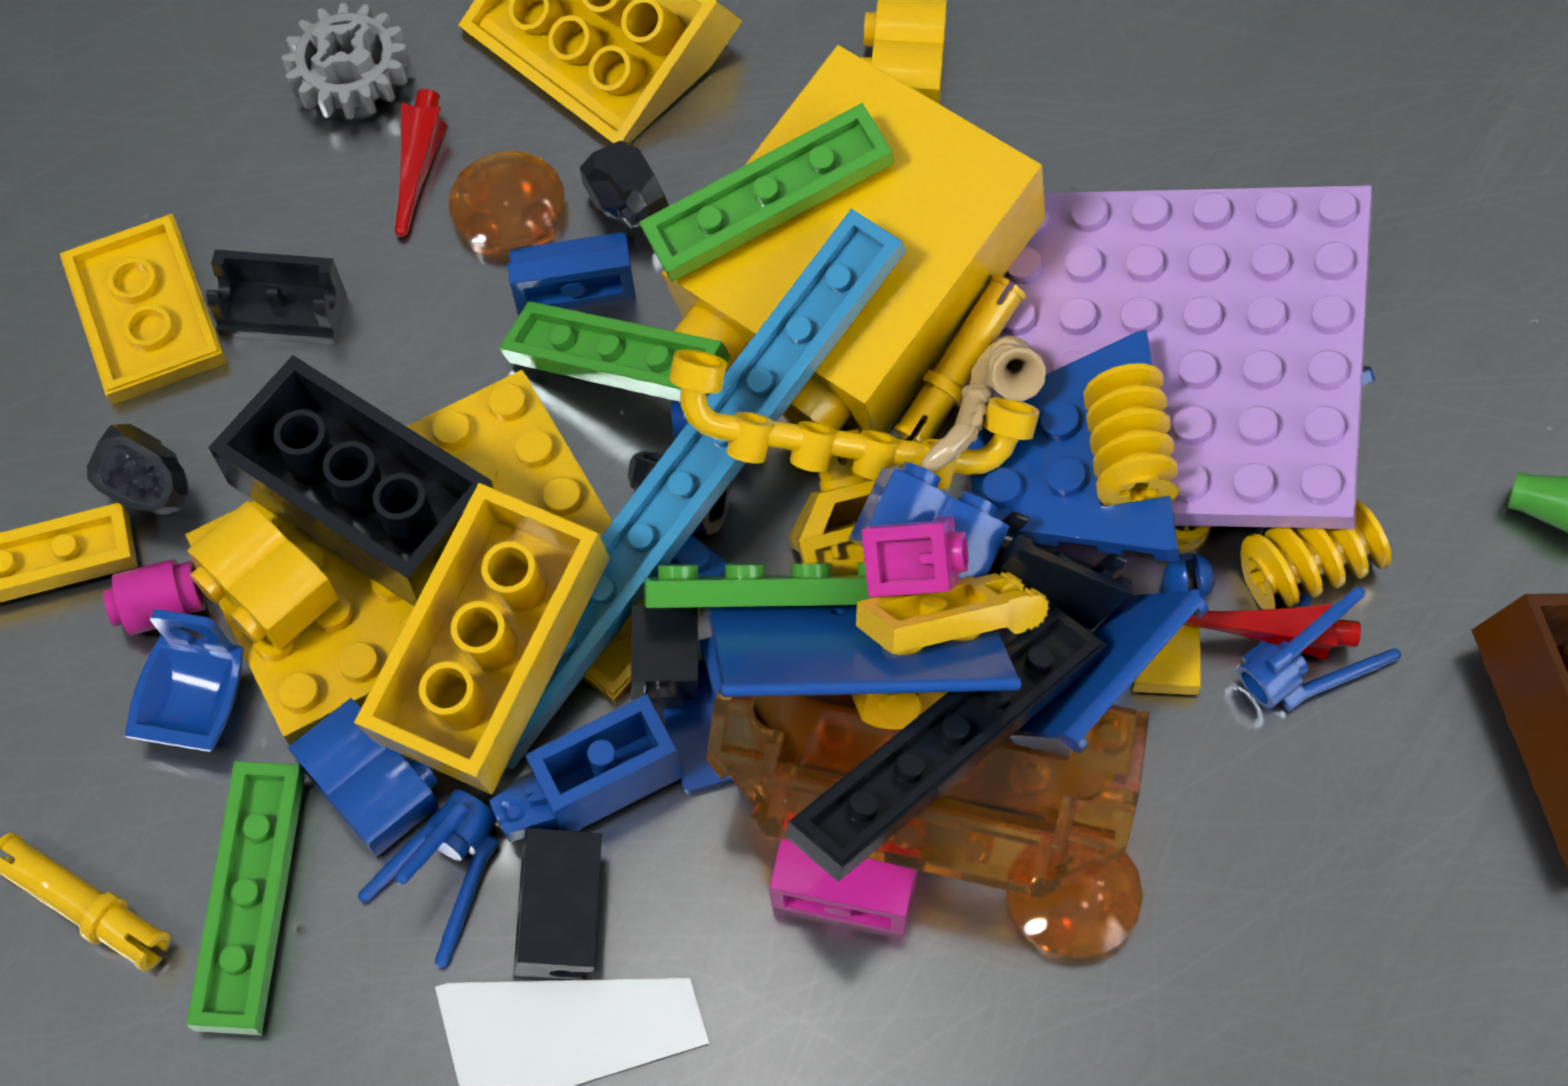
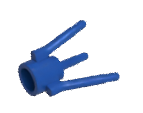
M1358 586L1334 603L1289 643L1282 641L1280 644L1274 645L1261 641L1242 656L1244 663L1238 667L1237 672L1244 687L1263 707L1271 709L1281 702L1287 711H1291L1311 696L1399 660L1401 652L1393 648L1303 684L1302 676L1308 673L1309 669L1300 652L1365 596V590ZM1300 596L1298 605L1294 607L1310 606V596Z
M455 790L444 806L437 808L427 824L358 894V899L366 903L395 876L398 884H406L437 849L457 861H462L467 853L471 854V862L434 963L440 969L448 964L485 864L499 845V842L489 835V832L497 822L494 812L469 793Z

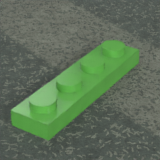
M861 103L639 223L672 283L894 164L893 153L866 107Z
M530 301L527 302L498 348L508 362L678 402H681V388L669 381L675 351L689 349L707 352L724 359L727 363L731 358L722 341Z
M828 562L792 563V575H765V564L731 563L725 564V576H698V564L658 565V577H644V604L646 608L857 605V601L874 598L868 597L865 562H858V574H832V563Z
M234 761L186 1025L193 1031L262 1035L306 774L300 765Z

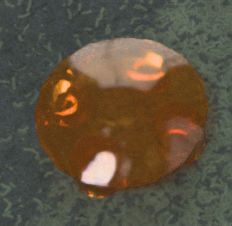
M500 151L476 159L459 173L449 196V213L456 229L466 237L469 247L479 253L518 249L534 242H547L551 240L559 231V217L564 209V187L556 170L542 158L522 151Z
M1078 826L1050 829L1028 841L1012 862L1006 886L1011 916L1023 935L1033 942L1037 951L1051 959L1063 957L1079 959L1100 956L1121 944L1127 935L1133 931L1138 922L1143 899L1139 871L1125 849L1102 832Z

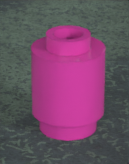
M175 559L113 574L112 588L103 591L106 612L112 626L123 625L126 633L132 636L157 629L150 621L152 612L155 609L190 615L205 610L204 593L190 577V574L196 570L194 563L188 561L178 564Z

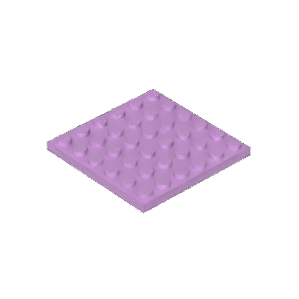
M1372 185L1044 193L1045 220L1003 276L1010 282L998 298L997 304H1001L1008 291L1014 285H1017L1024 291L1026 298L1019 304L997 340L1005 336L1022 338L1028 343L1030 349L1042 358L1046 374L1130 334L1147 330L1153 366H1156L1163 373V386L1160 389L1167 397V407L1163 411L1170 416L1171 427L1166 434L1173 438L1174 452L1170 456L1177 461L1178 474L1170 481L1176 484L1180 490L1176 498L1171 501L1175 525L1355 529L1372 216ZM996 391L994 392V397L1001 396ZM968 475L966 492L972 493L970 475Z

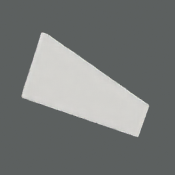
M690 978L446 983L435 987L459 1086H575L709 1044Z

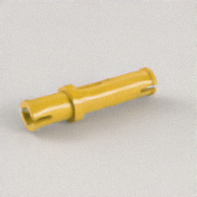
M992 275L988 286L933 371L928 369L920 381L922 388L900 422L893 428V431L902 439L906 440L911 435L920 420L923 421V425L912 441L922 442L924 439H933L954 406L961 407L963 400L962 389L967 386L971 379L973 366L986 348L997 340L1019 304L1026 298L1024 291L1017 285H1014L1008 291L1001 304L998 305L997 300L1010 281L999 275Z
M15 832L7 833L0 838V849L12 856H6V858L0 856V875L79 926L81 937L93 945L106 944L133 962L143 972L151 970L162 960L163 957L146 946L152 948L155 945L167 952L171 943V935L129 910L127 900L109 891L103 893L24 841Z

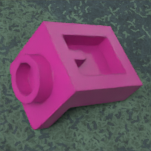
M953 515L939 516L934 521L873 525L861 529L868 597L950 592L960 581L959 573L968 571L969 553L966 534L964 531L955 532Z

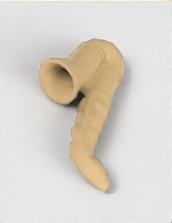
M1005 336L988 346L980 355L972 368L970 384L962 389L963 400L955 426L950 429L944 438L939 439L930 448L921 463L922 468L933 472L957 459L958 455L966 450L971 442L977 440L978 431L982 430L989 399L994 397L995 391L1006 400L1021 402L1035 396L1045 382L1046 368L1042 358L1030 349L1026 341L1016 336Z

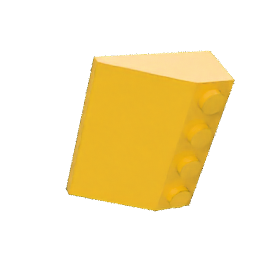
M474 0L458 26L612 143L620 140L631 143L712 67L743 20L716 0Z

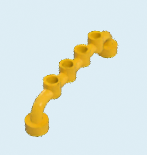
M682 349L674 352L669 381L681 388V408L687 422L702 435L717 440L729 441L726 453L736 460L747 463H763L766 459L768 447L792 450L789 461L800 469L811 472H825L828 470L831 456L854 459L852 471L863 478L876 480L882 468H892L893 465L903 466L904 462H910L921 467L925 455L938 441L937 439H924L922 442L901 440L888 433L876 430H863L861 433L839 431L831 426L814 421H801L798 424L777 422L752 412H737L735 415L716 412L707 402V393L721 392L727 362L716 355L697 350ZM1004 397L990 398L983 426L994 433L991 440L979 449L964 450L958 455L957 459L933 471L932 473L941 478L937 488L949 489L954 473L979 475L999 468L1012 455L1019 440L1033 438L1040 411L1025 402L1006 400Z

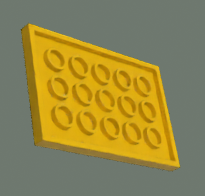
M523 370L406 426L489 478L495 490L599 533L600 537L612 523L610 516ZM252 501L250 503L262 512L290 542L298 547L323 572L339 598L335 604L280 651L265 637L257 644L253 643L229 615L236 608L225 597L218 602L238 644L243 646V655L283 737L290 746L348 699L352 698L362 708L414 606L272 512ZM232 512L185 534L190 546L194 545Z

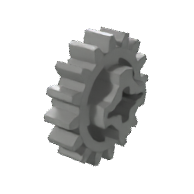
M340 3L338 14L332 16L325 9L320 8L317 10L318 22L312 24L309 21L301 20L298 23L302 37H287L286 43L290 53L282 55V62L287 73L286 78L293 95H300L303 106L307 110L319 104L323 117L329 118L336 108H341L347 119H353L355 108L363 106L370 114L375 113L374 100L380 97L383 100L392 102L395 96L391 84L405 85L407 82L404 68L410 66V58L401 28L399 26L392 27L389 14L386 12L377 15L373 19L370 6L367 4H363L357 13H350L347 4Z

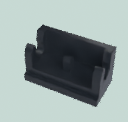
M214 250L211 265L214 276L218 279V290H207L206 298L208 307L217 323L216 331L218 335L336 344L347 293L333 258Z
M1012 512L1002 520V522L1010 527L987 575L994 573L1000 575L1001 572L1005 574L1009 572L1015 575L1025 585L1023 590L1025 588L1029 590L1033 588L1046 596L1050 609L1057 606L1080 625L1090 630L1132 595L1131 579L1124 576H1119L1116 579L1112 578L1115 572L1122 569L1127 563V557L1109 554L1096 566L1073 558L1071 555L1034 542L1029 537L1017 535V531L1023 529L1028 522V516Z
M527 828L522 847L512 979L582 980L583 972L593 971L602 833Z

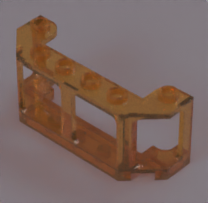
M719 689L714 699L706 761L721 780L727 776L732 778L754 806L750 817L761 831L770 837L790 841L785 837L788 821L844 777L800 766L814 765L849 773L902 730L882 729L871 726L862 721L857 709L807 699L808 695L722 697ZM1112 705L1084 736L1088 746L1080 754L1070 750V755L1066 756L1003 742L941 795L1038 815L1048 820V822L938 797L867 859L1037 898H1042L1062 888L1064 877L1096 860H1099L1104 866L1126 854L1140 794L1150 712ZM753 707L759 713L762 719L766 722L769 728L762 725L757 720L754 714Z

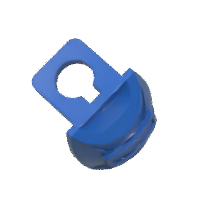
M155 609L152 612L150 621L161 635L150 652L136 684L130 703L125 736L131 739L212 752L227 723L234 704L242 670L244 648L243 646L232 644L216 622L210 618ZM179 627L194 630L204 635V637H194L190 632Z

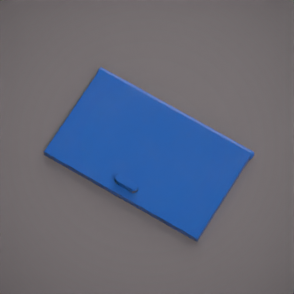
M857 605L709 607L708 610L721 680L720 693L722 697L1020 690L1022 685L998 630L980 633L973 640H950L925 646L915 654L900 655L891 654L856 627Z

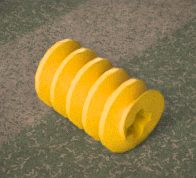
M1137 363L1113 367L1093 378L1083 392L1084 406L1088 411L1086 414L1087 427L1091 433L1089 437L1090 449L1094 455L1092 460L1094 475L1098 478L1096 481L1097 498L1105 506L1170 496L1172 501L1180 492L1177 485L1170 482L1178 474L1177 461L1170 456L1174 452V441L1172 437L1166 434L1171 429L1170 416L1163 411L1167 407V397L1160 389L1163 386V373L1156 366Z
M1356 499L1355 529L1270 527L1264 536L1261 534L1247 536L1242 542L1240 551L1241 567L1245 582L1252 596L1262 609H1275V594H1278L1286 606L1291 608L1297 606L1300 601L1297 587L1299 584L1310 597L1316 598L1320 596L1323 592L1320 575H1323L1332 587H1342L1346 582L1344 565L1355 578L1361 579L1366 577L1369 573L1367 556L1379 569L1388 568L1392 563V553L1382 526L1370 509L1358 499Z

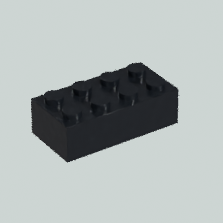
M294 355L288 359L208 447L229 485L412 606H415L478 483L494 489L489 478Z

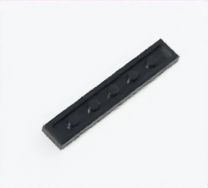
M1054 606L1047 612L1048 616L1044 618V622H1041L1038 628L1034 627L1032 630L1028 628L1026 632H1022L1005 646L1014 669L1021 679L1022 685L1020 690L946 693L788 821L785 837L839 882L1100 661L1107 644L1057 606Z

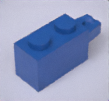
M646 694L525 754L531 772L489 801L503 833L509 842L525 838L527 828L552 829L559 827L560 830L578 831L683 778L677 749Z

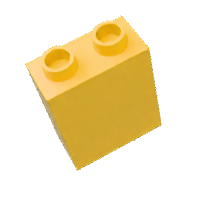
M837 45L746 164L861 103L866 107L892 150L894 164L672 283L665 270L661 274L682 317V320L673 331L722 341L731 355L727 363V372L851 208L901 240L906 249L905 254L782 414L792 424H798L801 421H814L831 426L835 430H840L844 425L850 430L859 429V433L863 430H876L888 433L922 387L920 381L928 369L933 371L988 286L992 275H999L1001 277L1005 275L1044 222L1042 164Z

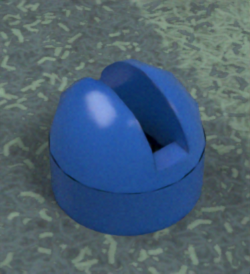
M1199 553L1179 554L1180 560L1169 562L1165 567L1161 581L1163 593L1190 591L1198 594L1206 602L1210 598L1215 585V571L1210 561ZM1186 568L1195 570L1198 589L1188 590Z

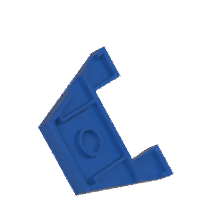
M1147 330L1130 334L1046 374L1044 385L1035 396L1022 401L1036 407L1040 411L1033 438L1019 440L1012 455L999 468L985 474L970 475L972 494L998 507L993 517L1002 521L1012 512H1018L1029 517L1023 529L1017 531V535H1024L1031 538L1032 541L1043 545L1059 547L1062 541L1097 546L1098 552L1122 555L1123 550L1153 554L1155 560L1168 562L1180 560L1170 496L1104 507L1097 498L1096 481L1098 478L1094 475L1092 460L1094 455L1090 449L1089 437L1091 433L1087 427L1086 414L1088 411L1084 406L1083 392L1093 378L1113 367L1137 363L1153 365ZM982 426V430L978 431L977 440L971 442L968 449H979L985 446L991 440L994 433Z

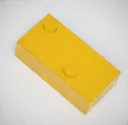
M478 483L354 723L374 742L492 795L610 560V556L599 533Z

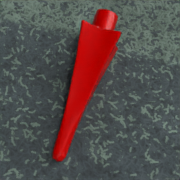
M430 89L418 90L415 106L401 103V169L399 201L394 229L398 237H405L408 234L422 185L448 127L439 118L441 107L438 106L440 95Z
M1333 604L1263 610L1207 611L1201 618L1192 615L1184 625L1221 631L1278 645L1282 641L1289 643ZM1339 619L1301 653L1326 660L1333 646L1357 647L1361 637L1360 622Z

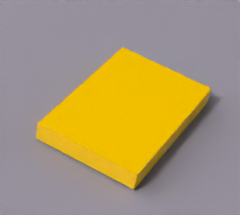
M173 213L59 253L105 395L111 405L228 364Z

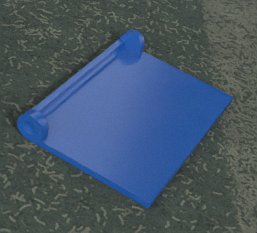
M1190 591L1131 595L1111 612L1092 633L1107 644L1101 660L1012 734V736L1060 738L1071 750L1079 754L1082 753L1088 746L1084 736L1192 615L1201 618L1208 611V605L1205 600L1198 594Z

